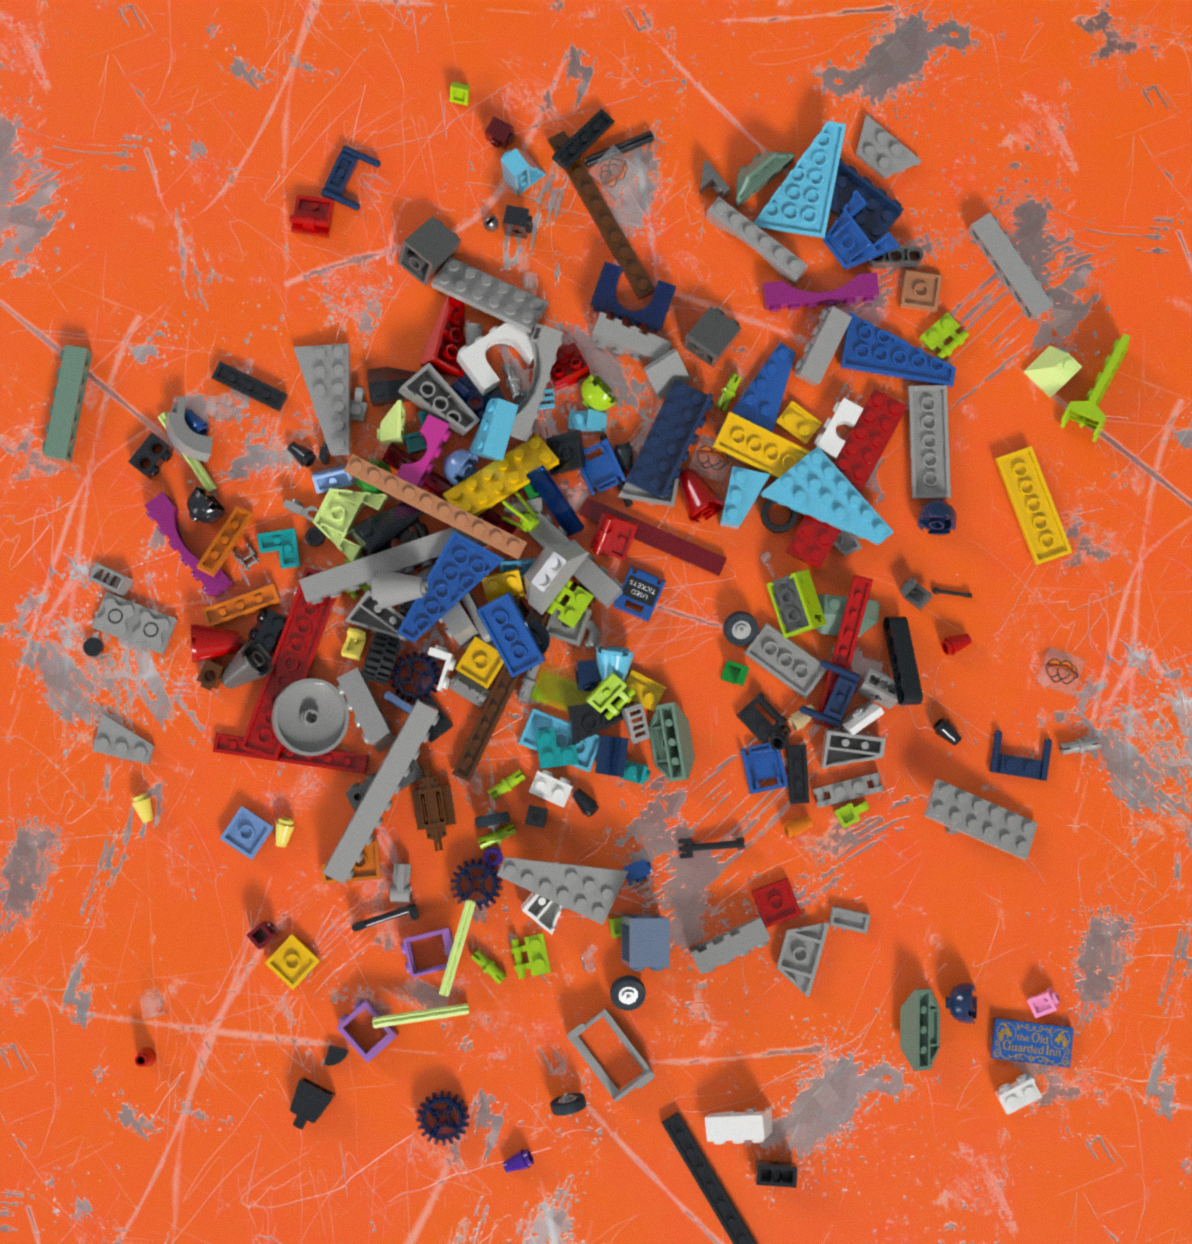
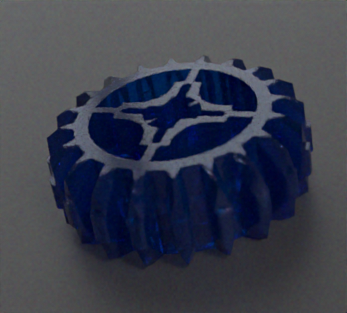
M416 651L413 652V658L410 657L409 653H406V660L400 656L399 660L402 663L399 665L395 662L394 664L398 668L397 670H392L395 676L389 678V680L396 681V683L391 684V687H398L394 693L397 695L402 692L400 699L403 700L407 696L408 703L411 702L412 698H414L415 703L419 697L422 701L426 702L425 695L431 699L432 695L429 692L431 690L434 693L438 692L433 687L439 684V682H436V679H440L441 675H436V672H439L441 669L439 667L433 668L437 662L434 660L429 663L431 656L428 655L424 659L425 654L423 652L420 653L419 658ZM413 662L424 663L429 670L417 671ZM408 665L409 674L400 680L402 670ZM414 672H415L417 675H419V674L421 675V676L418 678V684L415 683L414 680H413V681L410 680L411 678L414 677V676H413ZM431 675L430 684L423 691L422 681ZM414 684L418 693H409L402 685Z
M471 858V865L464 861L465 868L458 865L457 868L461 872L454 871L453 875L457 879H451L450 881L451 883H456V886L450 888L451 891L457 890L458 892L453 895V898L461 897L457 903L461 904L469 899L468 897L473 892H479L486 897L483 900H472L478 905L479 911L483 910L482 904H485L487 909L490 908L489 900L495 904L496 900L493 896H501L500 893L496 892V889H503V886L497 885L503 879H496L497 872L494 873L492 871L496 868V865H492L491 868L487 867L490 862L489 860L482 865V858L478 859V864H475L474 858ZM480 868L485 870V872L480 877H475L468 870ZM489 875L493 883L491 893L484 886V882ZM463 876L469 882V888L465 893H463L461 888ZM484 877L480 883L481 889L478 890L476 888L470 892L474 885L472 881L474 879L477 881Z
M441 1090L440 1097H438L436 1092H433V1100L427 1096L425 1098L427 1103L421 1102L420 1104L423 1109L417 1110V1113L422 1115L416 1118L417 1122H422V1124L418 1125V1130L425 1129L421 1135L424 1137L429 1134L428 1142L435 1138V1145H438L439 1140H442V1145L445 1146L446 1139H448L450 1144H453V1136L455 1139L460 1140L461 1136L459 1133L465 1134L466 1130L463 1127L469 1126V1123L464 1120L469 1119L470 1115L463 1114L468 1110V1106L461 1107L465 1101L462 1099L457 1102L458 1094L451 1098V1091H448L447 1096H444V1091ZM437 1103H448L444 1109L432 1107ZM453 1107L458 1113L459 1124L454 1122L455 1120L451 1117L450 1112ZM448 1110L446 1115V1119H448V1121L443 1120V1122H441L438 1126V1123L440 1121V1117H438V1115L442 1116ZM428 1112L435 1119V1126L433 1127V1129L431 1128L427 1120ZM442 1127H452L454 1129L448 1133L438 1132Z

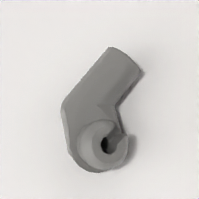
M593 619L588 621L587 625L589 636L585 640V646L589 649L598 645L601 636Z

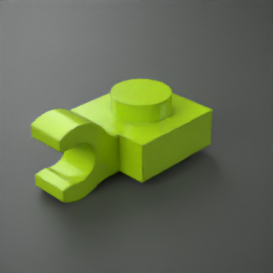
M866 801L855 807L850 802L835 810L834 813L844 829L861 820L858 814L870 809Z

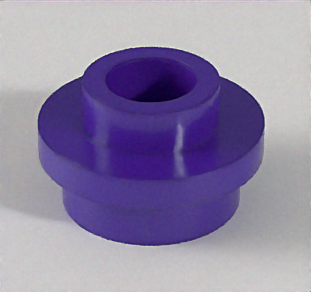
M491 847L485 851L483 859L488 866L496 867L502 862L503 854L498 848ZM490 854H496L497 859L495 861H492L490 859Z

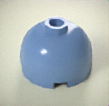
M467 450L452 452L443 461L444 477L449 483L456 486L477 472L478 469L475 466L476 463L479 464V457Z

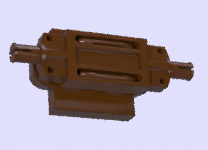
M430 765L422 766L424 777L418 780L420 790L412 791L417 830L426 829L427 839H434L435 851L443 850L441 838L447 836L446 825L457 824L451 785L439 786L438 777L431 775Z

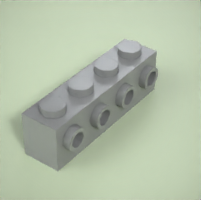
M834 306L822 311L819 317L821 321L811 333L813 337L810 343L808 342L804 347V355L795 366L796 372L794 376L812 386L820 384L852 319L850 315Z

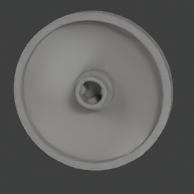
M308 678L291 683L281 691L273 705L272 726L276 737L288 750L299 755L317 756L331 751L342 741L349 725V709L345 703L344 696L341 695L334 685L321 679Z

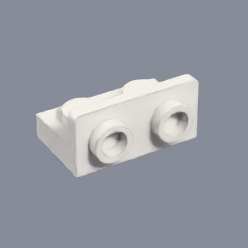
M544 769L542 772L537 771L529 793L564 808L573 788L570 785L571 781L563 777L557 780L552 777L553 773Z
M1023 1074L1017 1077L1016 1082L1012 1084L1006 1083L1001 1085L999 1090L995 1092L1007 1115L1042 1098L1035 1084V1079L1030 1074Z

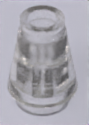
M537 272L522 273L523 278H521L524 291L538 297L539 276H537Z

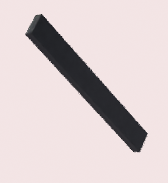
M679 1112L661 1122L732 1243L756 1244Z

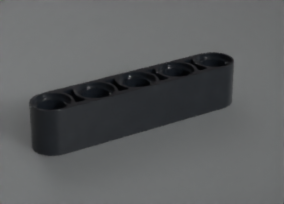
M886 616L883 621V629L898 703L900 705H920L923 700V693L908 620L905 616Z

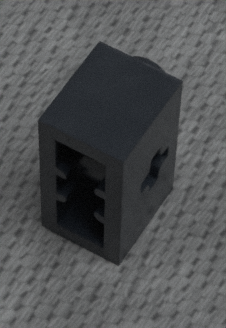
M511 205L506 206L503 220L505 235L527 239L528 233L531 234L533 229L532 216H530L529 209Z
M755 1160L756 1185L796 1188L797 1166L795 1162Z

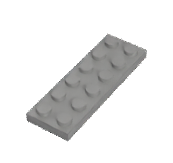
M452 257L447 260L431 283L432 288L530 334L549 308V302Z
M947 385L909 386L911 499H950Z
M939 779L934 782L923 815L928 819L1022 860H1027L1038 826V823Z

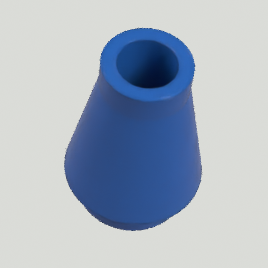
M192 410L185 412L184 418L188 427L197 434H207L209 431L208 423Z

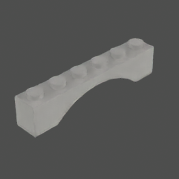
M720 197L707 210V220L720 230L735 236L750 246L781 277L793 286L806 272L808 265Z
M541 324L535 325L530 340L534 356V374L529 390L518 406L510 434L511 437L528 442L533 433L532 426L534 420L538 417L540 402H542L545 396L544 390L551 377V368L557 359L558 347L561 346L563 341V332Z

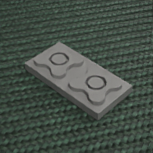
M106 592L91 628L164 655L178 619Z
M767 622L743 653L804 699L809 696L828 670L821 667L820 661L790 639H784L783 634Z

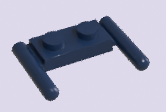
M344 145L325 183V187L321 191V195L354 210H359V203L341 195H343L358 160L377 168L381 165L380 160Z
M823 659L819 663L821 667L840 674L823 713L804 705L800 707L799 711L838 728L861 675Z
M1000 730L995 731L989 772L1047 781L1052 747L1051 739L1047 738L1044 740L1041 761L1000 754L1003 733Z

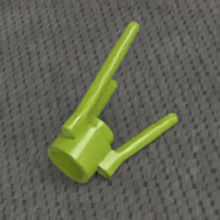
M516 491L514 494L530 514L526 512L523 515L503 500L502 504L519 516L522 524L504 516L501 519L521 528L525 532H532L540 522L537 519L539 515L530 508L523 497Z

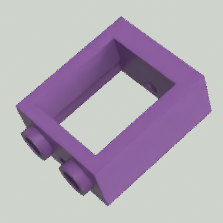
M450 927L403 939L401 950L403 955L406 954L408 962H405L407 974L411 973V978L446 969L447 963L417 970L411 942L442 934L447 958L449 959L454 942Z
M367 999L365 1002L360 1000L352 1008L355 1011L352 1014L348 1015L346 1013L338 1020L340 1025L336 1028L360 1056L369 1063L399 1033L393 1026L382 1027L388 1034L367 1052L345 1026L364 1008L373 1017L383 1016L371 1001Z

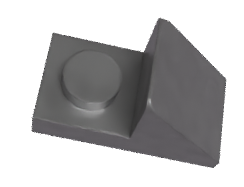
M706 160L703 164L700 194L712 185L713 192L724 199L729 195L730 188Z

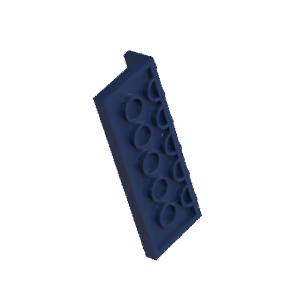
M840 157L830 211L837 217H840L846 203H849L853 197V192L857 189L868 204L853 218L872 243L875 244L892 227L904 209L897 200L889 198L883 189L876 188L872 185L870 179L859 175L853 166L846 165Z
M676 379L674 380L626 479L627 483L664 500L666 495L670 496L674 487L671 483L674 478L678 479L682 471L679 468L681 462L687 461L690 454L687 450L690 444L694 446L698 435L695 433L698 427L702 429L707 419L704 417L706 410L710 412L715 402L712 400L713 394L707 395Z

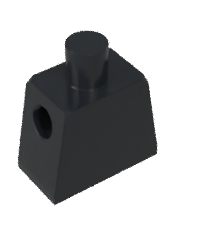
M302 1077L298 1082L290 1111L297 1115L293 1125L303 1129L307 1120L315 1123L336 1094Z

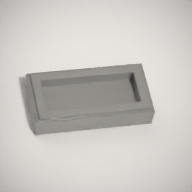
M832 906L828 923L830 926L867 934L871 914Z

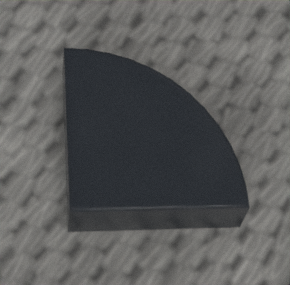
M330 1045L324 1065L331 1066L340 1063L347 1056L349 1050Z

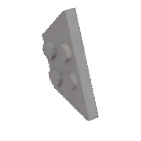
M868 115L865 117L855 154L858 159L882 179L891 177L895 173H901L910 167L920 165L921 159Z
M826 922L787 929L776 968L807 997L811 993L830 925Z

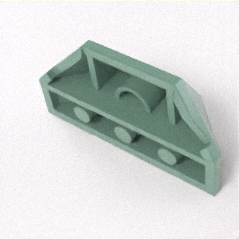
M765 151L762 155L760 153L752 159L751 164L741 167L737 172L735 207L739 208L792 164L795 158L794 153Z
M826 594L817 595L827 625L816 628V630L820 634L837 636L847 597ZM868 599L858 638L879 621L880 602Z
M676 702L657 705L648 726L654 765L667 777L669 782L689 779L695 760L689 720Z
M932 989L914 990L900 1007V1048L915 1071L931 1070L932 1063L940 1048V1006L933 995Z

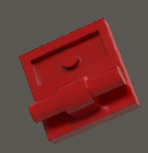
M297 195L294 215L290 216L292 233L329 238L335 201L333 199Z
M575 342L557 350V359L550 371V378L554 383L553 386L556 391L567 385L570 387L578 383L580 379L590 375L589 367Z
M603 511L589 547L594 549L593 553L600 555L602 552L625 561L639 525Z

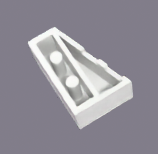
M532 892L520 908L551 935L553 934L563 906Z
M765 1107L764 1111L753 1112V1109H746L747 1112L709 1113L704 1117L707 1142L713 1141L717 1145L726 1143L725 1141H733L734 1144L744 1143L745 1140H752V1143L764 1142V1139L774 1131L771 1107Z

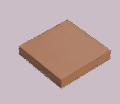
M905 269L899 308L936 313L938 310L942 275Z

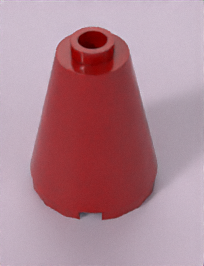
M688 468L680 473L679 483L690 522L700 523L699 519L701 518L708 520L723 509L721 505H724L723 500L696 470Z
M191 624L192 662H200L238 652L239 647L243 646V636H239V632Z

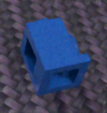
M645 859L623 866V870L628 871L626 878L629 886L633 885V880H636L637 883L648 879L646 875L653 873L650 861L646 862Z

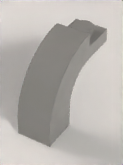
M179 396L177 402H173L172 409L166 418L167 435L176 449L185 456L194 460L208 462L211 455L213 437L197 434L187 426L184 418L186 397Z

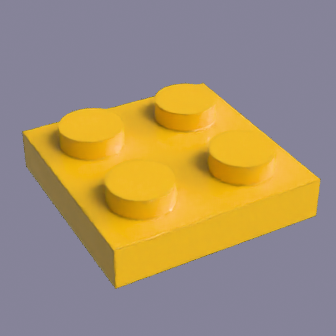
M474 637L455 670L484 688L489 689L504 662L495 648Z
M291 934L265 964L294 990L321 960L294 934Z

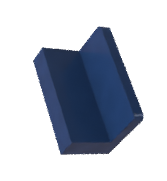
M600 735L595 773L624 777L628 738Z

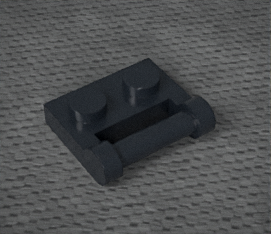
M760 692L736 716L763 744L787 721V718L785 716L782 717L764 698L765 695ZM757 703L776 721L773 726L754 707Z

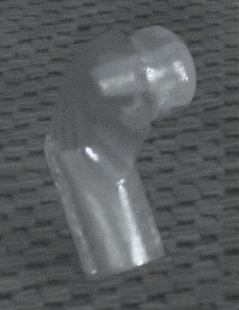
M592 943L581 956L582 967L589 974L594 973L596 970L593 956L599 949Z

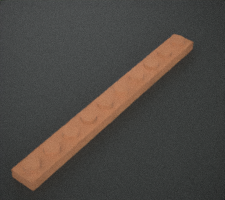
M354 454L351 455L344 469V472L516 559H519L527 544L526 541Z

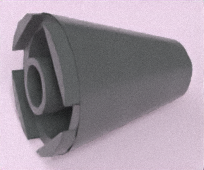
M253 641L245 643L221 674L222 684L229 689H234L269 675L274 665H270L272 657L267 649L259 643L253 644Z

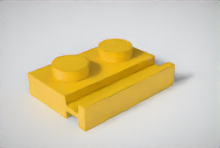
M791 401L775 424L806 446L822 425V422L794 401Z
M519 568L490 574L482 580L488 603L508 592L518 594L519 597L525 596Z
M632 670L626 681L627 687L623 691L627 692L632 687L636 693L632 696L631 701L634 703L642 702L644 708L654 712L666 687Z

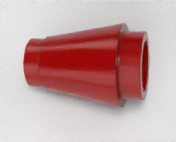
M966 633L945 637L941 641V646L946 655H954L971 644L972 641L969 634Z
M149 1047L140 1049L135 1058L136 1065L140 1067L152 1066L156 1061V1053Z

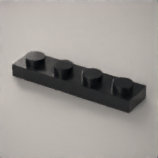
M600 109L553 155L552 159L566 171L613 126L615 121Z
M221 361L211 377L213 380L278 412L281 411L288 398V394Z

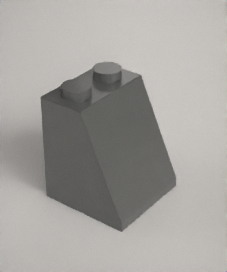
M432 216L404 240L398 264L424 286H427L439 273L447 260L458 251L461 239L446 228L442 222Z
M710 306L686 335L683 347L712 368H715L741 331L740 324L736 320L728 319L724 316V312L719 308L714 309Z

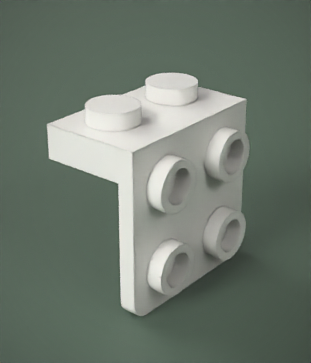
M435 645V648H429L428 655L446 661L437 687V691L443 692L444 689H448L450 683L448 675L450 671L454 670L457 660L454 659L453 654L447 652V648Z

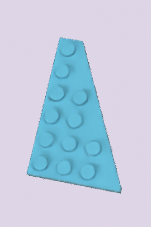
M826 122L812 144L790 171L787 178L762 209L759 216L753 221L756 226L761 229L825 239L846 124Z
M818 446L761 492L763 498L766 497L778 502L777 504L814 517L818 521L826 522L830 526L850 532L876 545H880L894 533Z

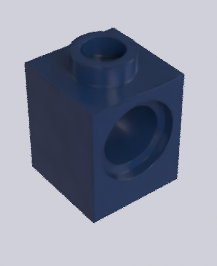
M596 660L576 662L575 676L578 690L589 692L597 688L599 677Z

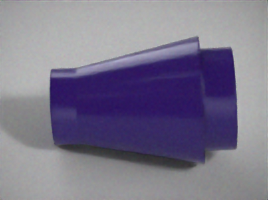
M522 1149L507 1161H504L503 1167L506 1173L528 1169L534 1164V1160L528 1149Z

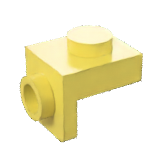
M349 627L341 656L360 661L367 643V632L359 628L353 629Z

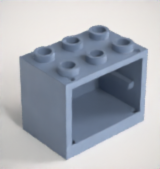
M660 914L621 915V962L626 967H629V969H632V971H644V967H649L652 971H664V967H670V918Z

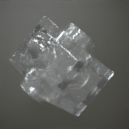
M219 394V397L209 395L205 414L209 418H214L213 421L218 423L231 422L232 417H235L236 406L227 395Z

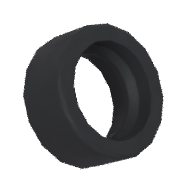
M769 499L761 510L763 525L773 533L787 532L794 526L798 512L788 507L790 511L789 521L781 526L775 525L769 520L768 511L771 506L778 502Z

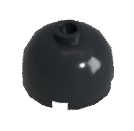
M197 486L187 500V508L190 511L189 516L195 522L214 523L226 513L224 512L225 509L213 495L210 497L205 494L207 491L204 488Z

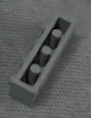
M412 759L409 765L412 768L408 776H403L400 783L402 786L400 790L424 777L423 769L417 759ZM375 773L366 777V782L363 784L355 783L348 787L349 791L345 794L354 811H356Z

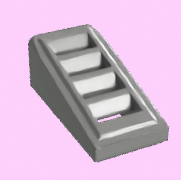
M542 497L526 501L536 514L539 512L543 514ZM521 502L512 505L523 515L526 512L530 514ZM504 507L505 515H516L510 509Z
M96 562L89 576V580L122 596L127 595L133 583L132 578ZM102 569H103L104 572H103V574H102L100 580H98V577H99V575H100V573H101V571H102Z
M635 702L622 707L621 711L631 743L636 744L649 739L650 734L642 702ZM637 711V714L630 715L631 712ZM639 717V721L632 723L633 719ZM641 724V728L633 729L634 726ZM643 731L644 735L635 738L636 733Z

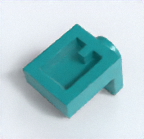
M626 760L624 777L620 779L643 785L644 781L648 782L651 771L647 770V765Z

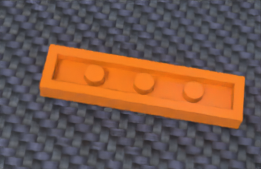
M239 506L235 507L196 565L198 570L215 577L254 518L253 513Z
M273 583L201 609L206 625L214 627L278 604L281 600Z

